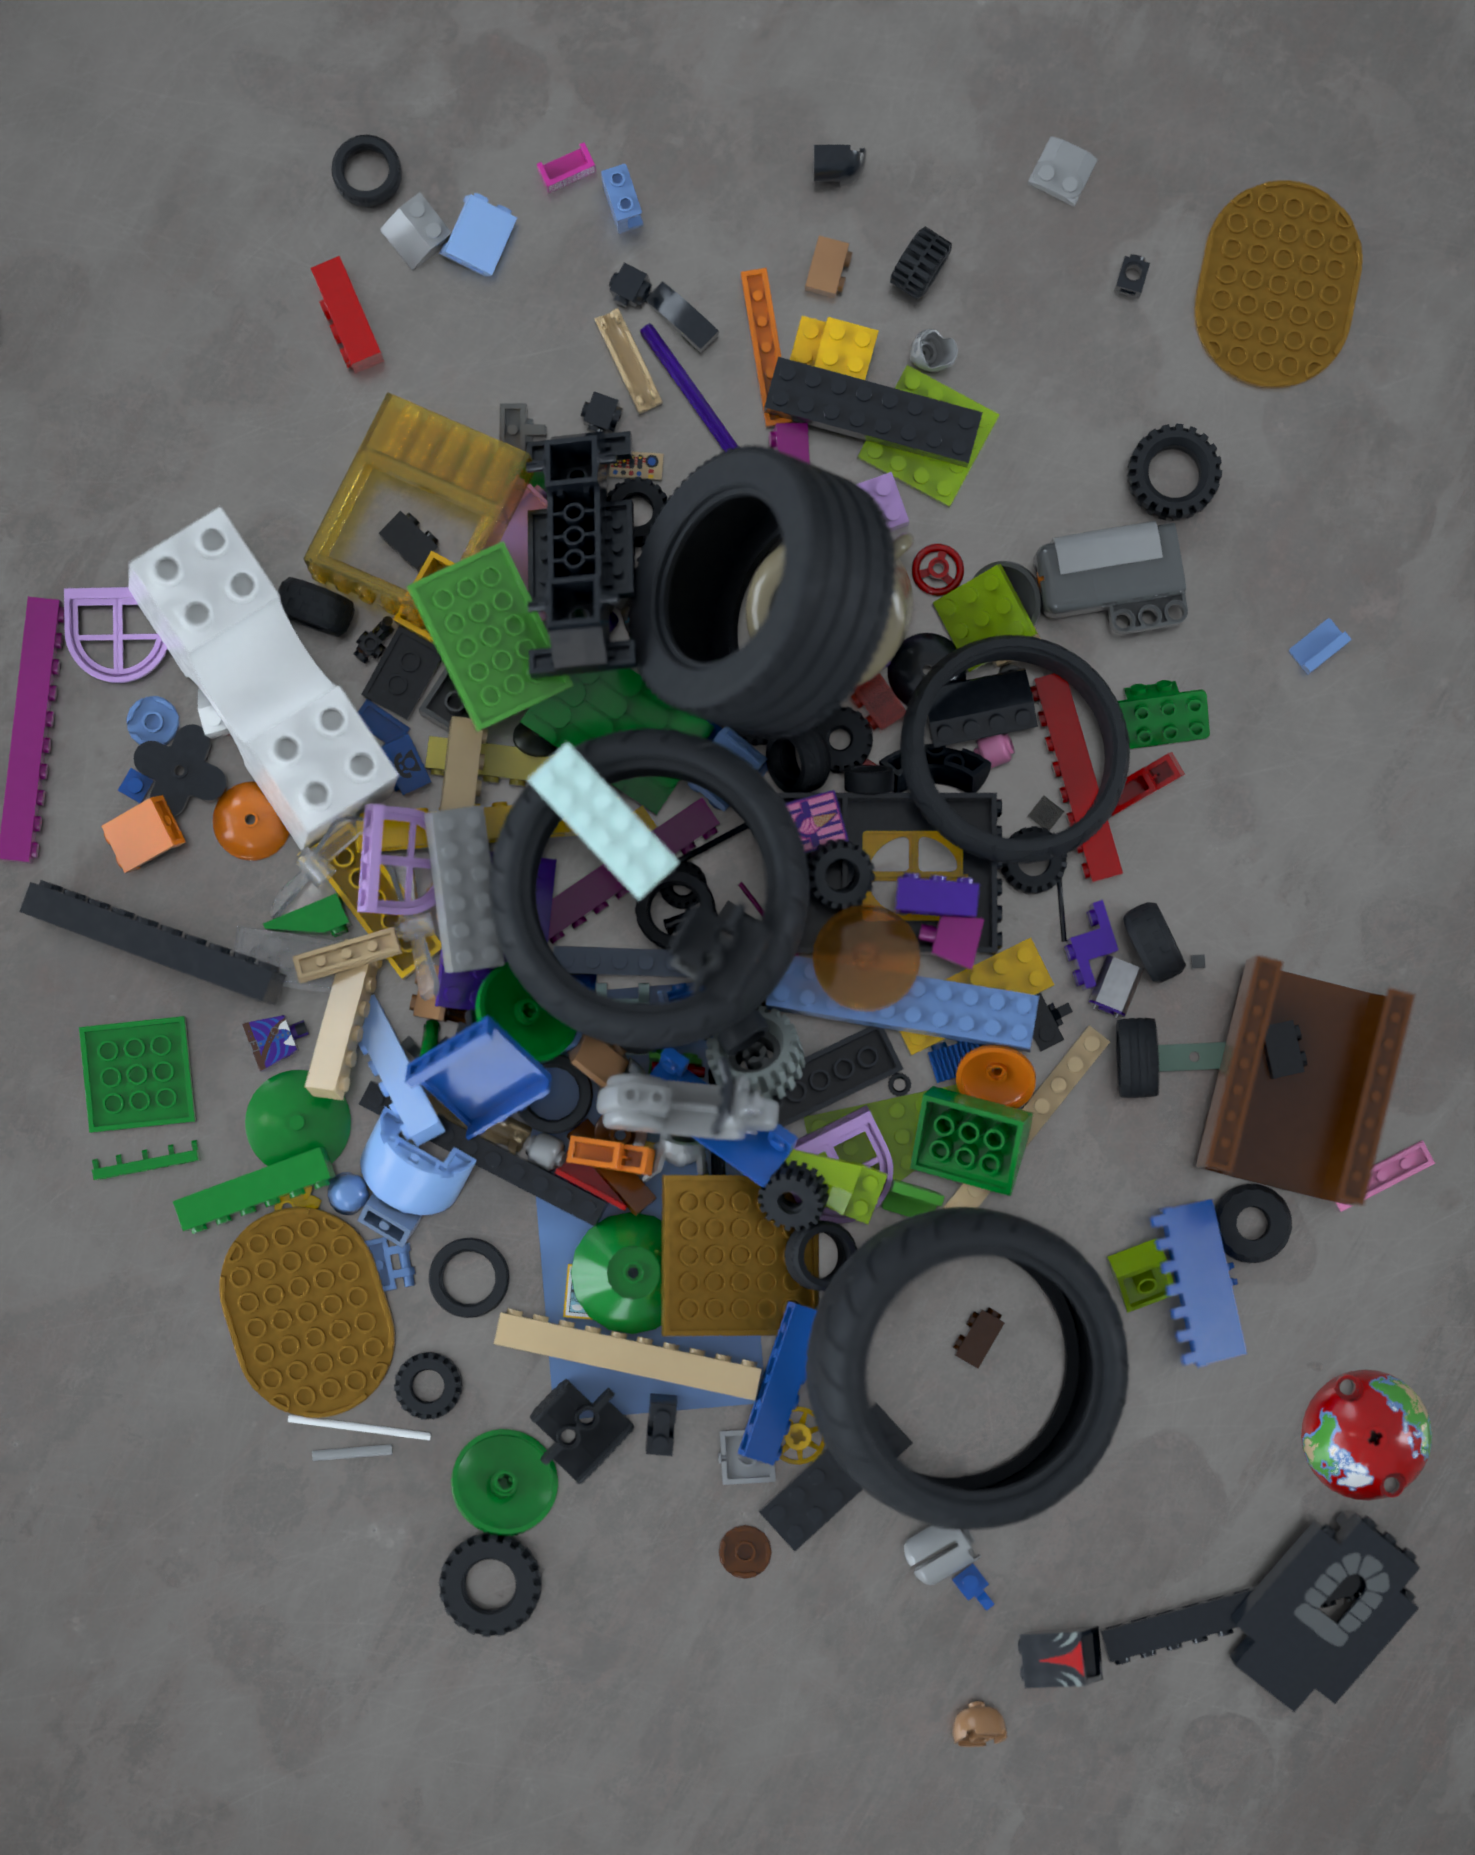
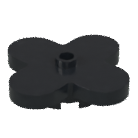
M190 724L182 727L177 732L171 746H166L156 741H146L140 744L134 753L133 760L136 769L141 774L155 780L150 798L163 795L173 817L179 815L184 810L189 797L194 796L204 801H215L221 798L227 789V778L224 772L206 762V757L211 748V739L204 734L203 728L199 725ZM183 766L185 769L184 773L176 775V767Z

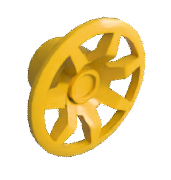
M797 1407L792 1412L801 1411L803 1414L799 1423H793L789 1419L791 1426L788 1434L784 1435L786 1443L782 1447L780 1459L790 1464L802 1465L813 1461L820 1455L825 1443L823 1438L820 1446L811 1440V1434L819 1431L817 1426L808 1428L805 1425L807 1414L814 1417L813 1411L805 1407ZM807 1446L816 1449L813 1455L803 1459V1449ZM792 1448L797 1451L798 1460L789 1459L783 1453Z

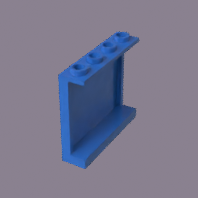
M487 1016L407 1065L405 1083L411 1088L422 1084L467 1126L466 1138L469 1140L476 1135L483 1134L491 1126L502 1123L515 1112L524 1110L537 1099L544 1098L550 1091L552 1075L492 1018Z

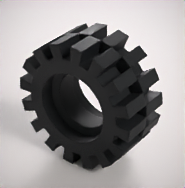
M686 861L673 868L689 871L691 874L700 877L707 885L705 874L694 863ZM673 885L660 890L663 899L673 907L687 909L695 903H699V899L693 891L687 895H679L674 891Z

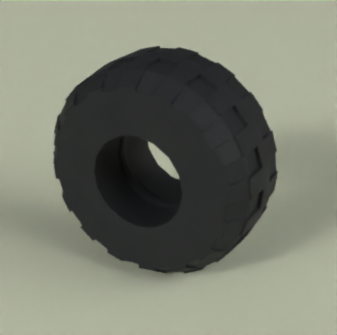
M288 577L281 582L277 593L280 596L282 607L289 620L336 637H340L347 632L355 611L353 601L329 589L294 577Z
M1146 902L1129 910L1124 916L1123 921L1152 981L1161 983L1182 973L1186 963L1157 903Z
M1260 1184L1239 1185L1226 1192L1215 1206L1224 1252L1231 1258L1245 1263H1260L1273 1258L1286 1246L1292 1231V1216L1285 1200L1273 1189ZM1248 1207L1260 1209L1267 1220V1228L1264 1234L1255 1240L1244 1238L1237 1228V1218L1240 1212Z

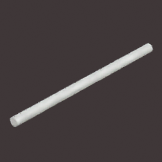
M291 1414L288 1416V1422L429 1441L431 1439L430 1432L322 1418H307Z

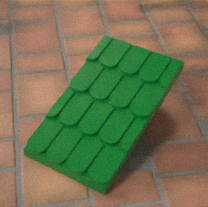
M631 668L569 675L574 685L573 687L529 707L520 721L558 749H561L567 742L573 748L589 739L623 730L639 728L672 729L708 739L715 728L703 718L680 711L657 698L648 689L647 683L643 682L642 676ZM648 776L626 779L611 785L657 816L680 780Z

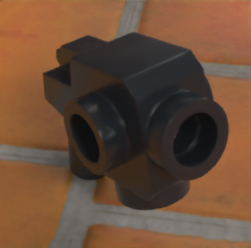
M385 616L372 631H364L357 639L356 643L358 646L353 654L364 664L373 657L378 659L385 651V641L395 630L391 627L393 619L390 616Z

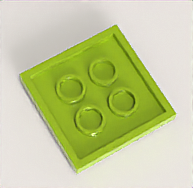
M997 564L933 602L957 649L988 637L1001 635L1033 637L1038 634L1001 564ZM986 663L973 666L968 671H974Z

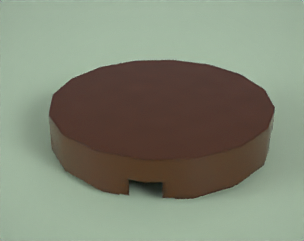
M750 1525L736 1526L726 1532L719 1547V1557L723 1567L734 1577L743 1579L756 1577L763 1572L770 1563L772 1554L770 1541L765 1533L757 1527Z

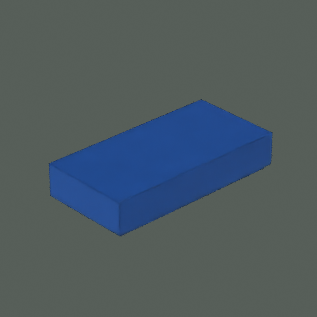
M369 699L365 700L357 712L370 733L384 743L390 742L411 730L407 725Z

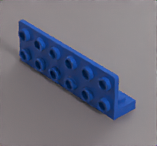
M671 1047L665 1048L662 1051L660 1062L649 1074L667 1081L707 1084L687 1069L689 1060ZM778 1123L774 1130H758L757 1134L746 1133L745 1138L739 1140L693 1137L761 1187L766 1186L770 1181L771 1175L787 1159L795 1148L798 1137Z

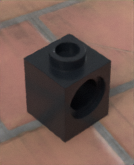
M1131 254L1130 257L1125 256L1114 291L1140 298L1150 263L1145 262V258L1139 255ZM1128 269H1136L1140 274V278L1131 280L1127 277L1126 271Z

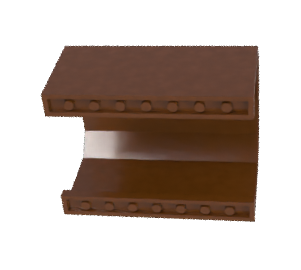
M1256 955L1246 960L1196 1167L1351 1206H1364L1415 994L1391 988L1387 989L1386 996L1281 971L1283 961ZM1293 1020L1294 1025H1299L1302 1040L1298 1041L1300 1051H1305L1308 1065L1304 1067L1305 1072L1271 1079L1263 1047L1268 1025Z

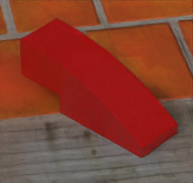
M1173 752L1164 755L1127 777L1121 798L1111 814L1112 816L1185 775Z

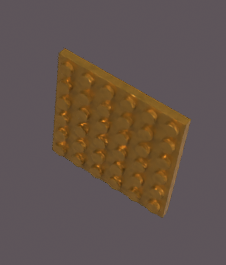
M662 1175V1336L777 1335L788 1301L817 1310L819 1291L810 1290L799 1285L791 1277L785 1264V1247L790 1235L795 1231V1227H791L790 1231L784 1230L785 1225L780 1224L777 1227L774 1225L775 1220L773 1218L770 1221L765 1218L767 1211L762 1213L760 1210L762 1203H758V1193L761 1186L746 1175ZM791 1192L783 1193L786 1199L797 1203ZM819 1233L809 1240L804 1251L805 1265L808 1271L816 1278H819Z

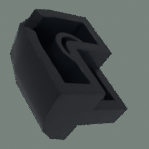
M814 145V182L840 181V187L852 184L859 179L864 171L866 149L860 148V151L851 150V145Z

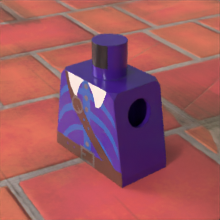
M285 1015L242 1024L261 1072L268 1070L298 1052L299 1048L296 1039L309 1035L304 1020L290 1025Z

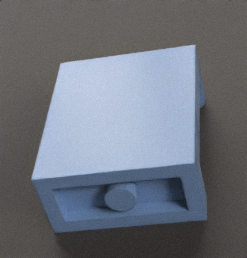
M474 193V195L464 197L463 202L465 204L448 242L443 244L439 254L486 277L493 274L517 217L511 215L512 211L502 205L495 207L487 203L488 198Z

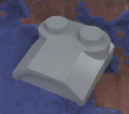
M1051 136L1027 184L1075 206L1098 159L1089 152L1063 139Z

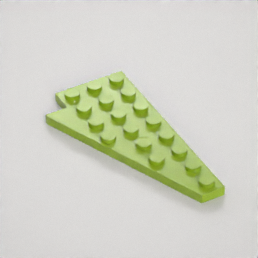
M957 1084L942 1087L943 1089L960 1093ZM926 1091L807 1116L804 1118L806 1132L809 1134L867 1105L890 1151L893 1162V1178L901 1181L915 1171L910 1169L922 1098ZM865 1131L834 1146L840 1160L862 1164L877 1156ZM825 1151L818 1154L822 1156H827ZM879 1163L870 1167L879 1170Z

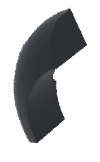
M925 744L927 765L935 784L952 786L966 793H976L986 781L990 773L991 762L984 759L981 755L962 748V751L946 748V745L934 748L933 744ZM895 751L881 759L879 765L894 768L893 792L901 793L907 790L908 787L901 764V751Z

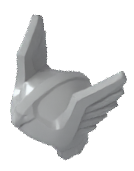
M660 1134V1140L654 1144L653 1148L656 1152L652 1176L643 1175L642 1181L646 1183L660 1173L665 1160L676 1167H684L696 1162L698 1175H709L707 1160L705 1159V1146L690 1136Z

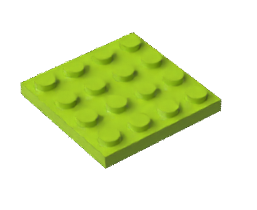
M907 365L895 389L983 412L968 467H962L867 440L857 458L886 474L892 472L895 479L950 508L1000 414Z

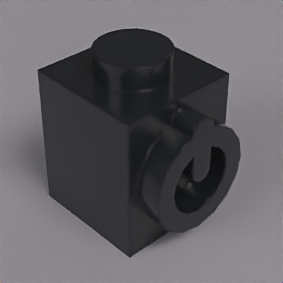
M624 262L619 273L615 272L611 277L609 290L614 297L613 301L623 307H627L629 304L636 308L637 305L640 306L647 299L652 283H650L646 273Z
M594 391L590 403L585 401L580 416L584 417V425L588 426L587 430L590 432H615L623 408L619 407V400Z

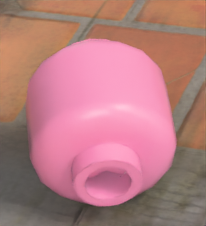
M1008 733L980 738L977 740L978 747L974 749L975 753L991 762V769L1010 762L1012 754L1015 753Z

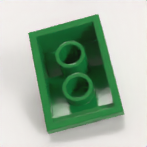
M335 893L265 922L263 926L270 932L332 935L336 938L348 933V927L353 926L343 900Z

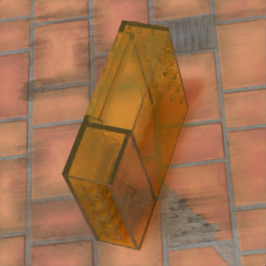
M387 392L303 558L308 571L312 575V579L322 584H326V582L336 585L335 588L344 594L349 595L352 592L359 595V599L369 605H373L375 602L383 606L382 609L389 614L396 616L397 613L406 616V620L414 625L420 626L421 623L424 624L409 591L329 556L372 469H377L482 515L460 559L461 561L500 543L534 472L527 473L526 462H532L531 455Z

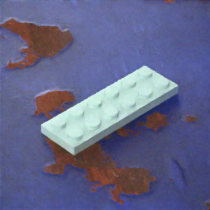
M568 742L527 779L639 900L679 864L674 856Z

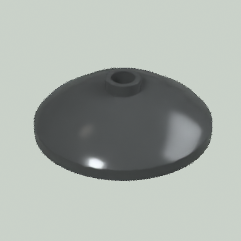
M998 561L984 566L976 573L973 578L997 564H1001L1033 626L1036 625L1042 611L1041 588L1035 576L1027 568L1012 561Z

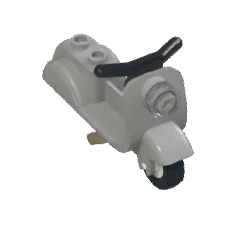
M721 1056L717 1062L723 1086L667 1081L645 1074H617L611 1076L607 1081V1086L599 1091L597 1111L604 1115L603 1124L610 1129L670 1134L673 1136L739 1140L745 1138L746 1133L757 1134L758 1130H774L777 1126L779 1105L776 1101L759 1096V1091L750 1093V1081L745 1076H737L734 1085L728 1059L725 1056Z

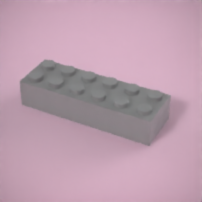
M483 805L424 813L445 973L505 965L503 951L496 934L491 912L489 891L491 860Z

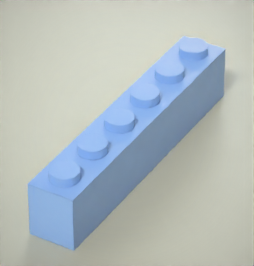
M373 994L369 1001V1015L364 1019L363 1038L361 1042H358V1045L364 1055L369 1054L371 1061L367 1063L374 1076H380L382 1082L378 1083L385 1098L391 1097L393 1103L389 1107L396 1119L401 1117L404 1124L400 1128L406 1140L408 1141L412 1138L416 1146H419L442 1134L445 1130L422 1084L411 1088L405 1083L407 1065L410 1061L380 1002Z

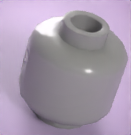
M540 1133L538 1136L534 1135L526 1147L529 1162L548 1172L553 1171L557 1166L561 1167L567 1157V1153L564 1152V1142L548 1133Z

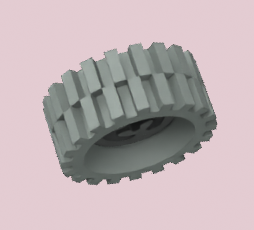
M759 1006L758 1011L769 1025L768 1032L761 1039L742 1052L728 1056L717 1040L719 1034L717 1033L713 1035V1038L709 1037L707 1039L708 1049H706V1057L717 1085L723 1086L717 1060L719 1057L725 1056L730 1065L734 1085L737 1076H745L750 1081L749 1096L772 1100L771 1097L777 1095L781 1099L786 1096L784 1089L788 1088L792 1091L796 1087L794 1078L801 1079L803 1075L801 1068H805L803 1057L805 1055L797 1031L785 1014L781 1017L779 1010L773 1008L768 1013L766 1006ZM766 1050L773 1052L772 1058H769ZM742 1061H745L747 1069L740 1066Z

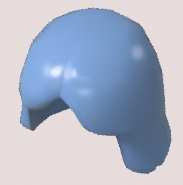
M342 1172L337 1174L336 1178L330 1180L327 1196L331 1207L337 1213L354 1215L368 1201L369 1192L367 1191V1184L362 1177L351 1172Z

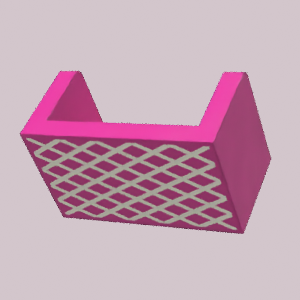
M585 142L580 144L579 149L547 164L537 163V170L548 193L596 172L594 161Z

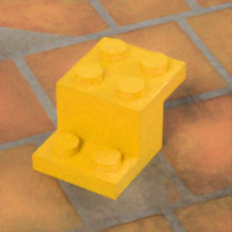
M802 316L790 360L865 380L879 330L828 317L827 321L824 322Z

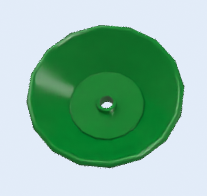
M632 1212L608 1216L599 1222L597 1226L590 1228L575 1249L571 1268L575 1297L587 1315L608 1330L636 1334L655 1330L662 1325V1221L655 1216L640 1213L635 1216ZM632 1267L638 1271V1275L635 1278H631L628 1275V1270Z

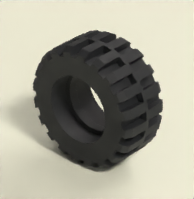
M488 1533L469 1537L455 1547L441 1569L439 1595L441 1602L445 1606L444 1610L448 1616L453 1618L457 1626L465 1628L471 1634H480L482 1637L502 1636L518 1629L530 1618L540 1599L542 1577L538 1562L532 1556V1552L516 1538L513 1539L508 1536ZM487 1559L498 1560L506 1564L513 1572L516 1582L515 1593L512 1599L505 1606L494 1610L483 1609L475 1605L468 1597L465 1587L469 1570L476 1563Z

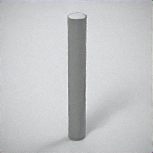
M392 1444L312 1451L313 1461L393 1455Z

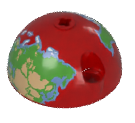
M1364 1369L1341 1374L1328 1381L1318 1390L1305 1411L1301 1439L1307 1463L1324 1485L1344 1497L1370 1501L1397 1497L1403 1492V1489L1418 1477L1430 1454L1432 1429L1426 1407L1409 1385L1391 1374L1378 1370ZM1346 1379H1349L1353 1384V1389L1349 1394H1343L1340 1391V1384ZM1371 1431L1380 1435L1376 1438V1444L1371 1441L1368 1442V1438L1371 1437ZM1393 1477L1397 1483L1396 1488L1391 1492H1387L1384 1489V1482L1387 1478Z

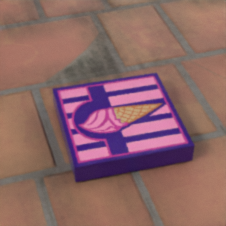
M835 790L785 803L797 825L805 854L816 851L818 845H824L828 840L838 841V839H844L849 841Z

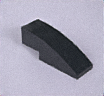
M663 281L645 300L654 311L679 335L686 338L700 353L719 335V330Z

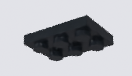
M399 625L361 695L398 716L409 720L442 660L435 644Z

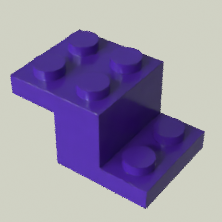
M1103 900L1089 905L1090 910L1086 912L1090 926H1095L1096 930L1071 937L1067 940L1068 945L1064 946L1068 961H1073L1076 969L1072 972L1076 987L1081 986L1082 991L1097 986L1089 961L1119 951Z

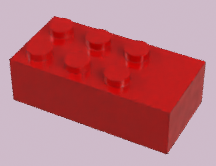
M340 256L311 267L323 300L319 301L327 321L332 319L334 324L329 326L337 345L343 343L344 348L339 350L347 368L353 367L355 373H358L384 362Z

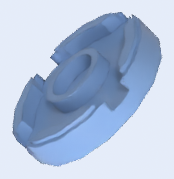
M158 696L137 700L130 708L126 718L129 734L139 745L146 741H156L168 745L175 738L180 727L176 708L168 700Z

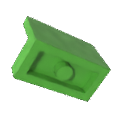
M892 1178L890 1189L881 1207L885 1210L911 1217L936 1210L937 1205L942 1207L945 1196L940 1192Z

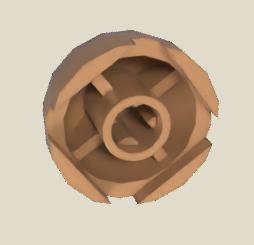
M984 1702L969 1703V1708L962 1710L955 1718L953 1724L954 1743H958L961 1747L986 1746V1742L994 1739V1744L1005 1741L1007 1739V1729L1004 1718L998 1710L985 1706Z

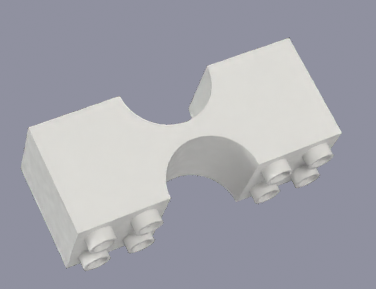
M221 507L129 563L128 589L134 596L138 606L165 643L168 651L186 678L189 677L196 683L224 722L242 755L245 767L302 853L316 845L346 821L350 820L352 822L355 818L360 817L359 814L365 813L366 804H380L391 797L398 773L341 687L335 686L323 674L303 646L284 612L279 594Z

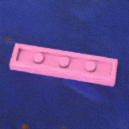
M1423 1140L1374 1164L1366 1199L1435 1164ZM1335 1202L1340 1212L1352 1207L1351 1205Z

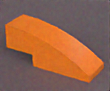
M571 1136L566 1162L652 1176L656 1150L619 1142Z

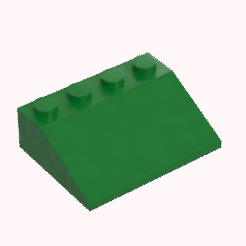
M932 1086L923 1094L910 1169L1011 1196L1028 1142L1033 1113Z

